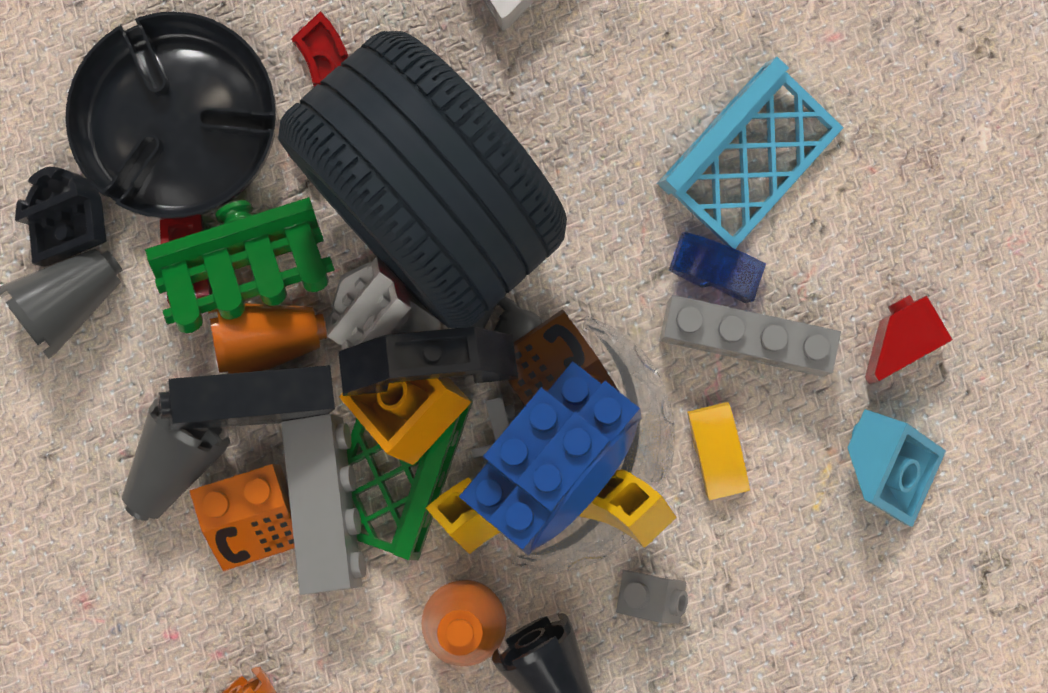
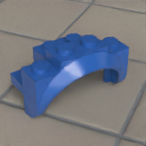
M572 361L548 391H545L542 387L537 391L484 454L483 457L487 464L459 497L529 556L534 549L547 543L567 528L605 487L631 447L638 423L642 419L641 410L608 382L604 381L601 384Z

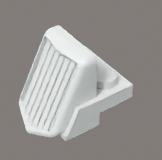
M375 257L372 262L363 264L341 276L332 312L326 318L327 337L341 345L342 350L387 334L438 330L440 327L439 320L406 288L405 284L378 257Z

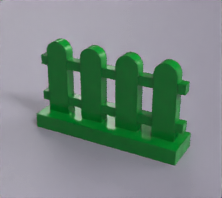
M309 197L145 249L147 260L156 278L155 283L159 294L167 292L171 308L162 310L167 325L175 323L178 330L182 333L197 331L203 324L202 313L218 309L221 317L224 319L238 318L245 311L243 300L260 295L264 304L269 306L278 305L287 297L285 287L301 281L307 291H321L328 285L327 273L335 271L331 257L321 258L317 243L323 242L324 239ZM292 252L297 267L280 272L276 256ZM250 265L255 280L239 285L234 270ZM209 278L213 294L197 299L193 283Z

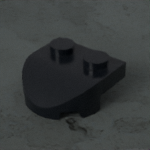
M45 167L28 179L32 187L25 200L20 199L17 201L15 221L28 224L32 264L46 267L107 242L102 199L96 187L89 180L77 173L58 167Z

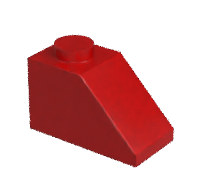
M908 295L888 306L891 315L879 322L865 375L869 384L883 380L953 340L928 296L914 301L911 295Z

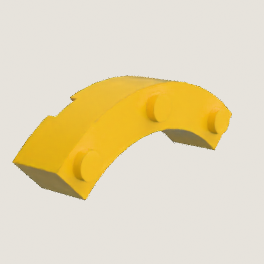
M623 469L616 470L601 492L578 516L601 521L620 529L644 548L677 518L663 496L646 482ZM468 477L441 494L426 509L445 531L467 553L471 554L480 545L500 532L459 497L471 483V479Z

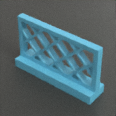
M778 57L766 62L656 183L668 195L672 194L730 250L736 249L844 128L786 72L789 67ZM782 85L794 96L795 112L774 113V94ZM766 104V113H758ZM803 105H804L810 112H803ZM795 118L796 142H775V119ZM803 118H817L828 131L819 141H804ZM752 119H767V143H747L746 125ZM739 134V144H730ZM796 147L797 165L792 171L777 172L776 148ZM804 147H812L811 150L806 155H804ZM768 148L769 172L748 173L747 149ZM739 149L740 173L719 174V155L724 150ZM711 165L712 174H703ZM777 177H785L777 186ZM748 178H769L770 195L764 202H749ZM719 179H740L741 203L720 204ZM697 180H712L713 204H698L686 192ZM759 207V208L750 216L749 208ZM742 208V226L733 236L721 226V209ZM704 209H713V217Z

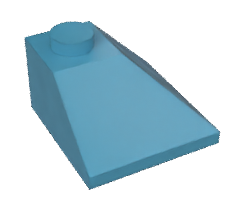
M865 409L860 421L852 431V438L847 447L864 500L903 524L913 527L946 450L908 423Z

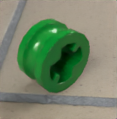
M239 200L221 207L215 216L219 223L226 224L253 215L250 214L253 207L250 201Z

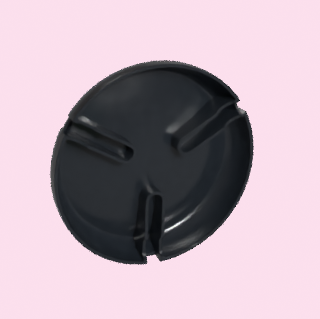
M160 12L135 18L136 26L125 30L120 25L106 34L92 47L79 65L72 79L66 103L65 121L69 146L77 165L87 180L96 187L98 192L106 197H110L118 206L136 214L160 219H183L203 215L226 205L239 196L253 182L263 168L275 137L274 129L277 110L273 86L263 63L252 47L241 36L220 22L186 12Z

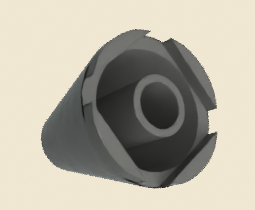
M94 248L0 286V297L3 298L8 294L12 297L6 302L9 306L8 308L37 345L44 341L49 345L43 351L49 359L63 347L121 283L117 274L123 270L108 250L101 254Z
M156 398L149 408L123 491L122 500L127 505L125 507L126 511L131 516L142 521H147L149 518L158 519L226 451L230 444V439L226 437L222 440L219 437L223 429L221 427L169 430L168 418H160L158 398Z

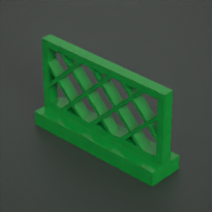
M468 398L471 401L470 405L414 465L400 460L402 466L384 475H381L372 456L383 449L379 444L369 449L363 436L365 427L356 418L351 433V447L347 449L348 466H352L366 458L375 477L374 480L355 489V491H351L352 500L360 514L361 527L365 526L368 533L360 532V534H356L357 541L393 553V555L406 560L419 561L433 520V516L426 507L442 494L473 400ZM360 445L363 452L356 455ZM418 465L414 476L411 468ZM405 471L411 484L409 494L394 503L385 481ZM378 485L388 506L368 516L359 498V494ZM404 505L402 514L400 516L397 508ZM391 512L397 525L392 543L379 539L371 524L373 520Z

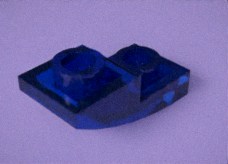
M683 232L680 235L668 271L701 288L712 286L743 303H749L755 300L766 263L714 240Z

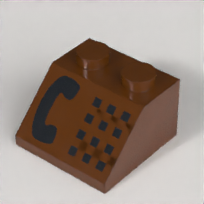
M563 309L514 342L518 379L507 381L524 407L541 387L548 391L572 361L601 384L606 381L618 390L595 352Z

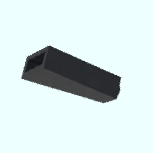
M330 365L168 379L165 385V392H158L160 418H168L169 430L279 424L283 421L326 415L335 409Z

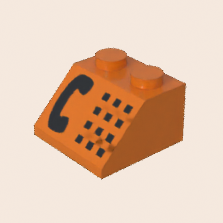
M270 464L189 490L201 531L223 571L295 548L289 491L281 464Z

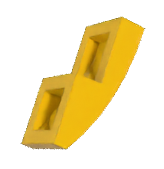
M725 402L688 411L694 449L699 458L705 493L709 501L750 491L745 462L730 404Z

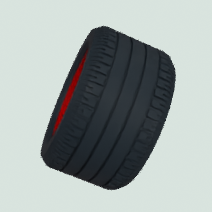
M381 31L371 36L361 45V48H358L343 61L341 66H338L320 82V85H316L301 98L300 103H295L287 110L280 120L278 140L301 171L368 248L405 284L406 288L448 328H468L479 321L486 314V311L493 308L505 297L506 293L515 288L525 279L526 275H529L555 252L565 238L567 223L565 210L552 186L531 156L500 118L461 76L429 47L406 32Z

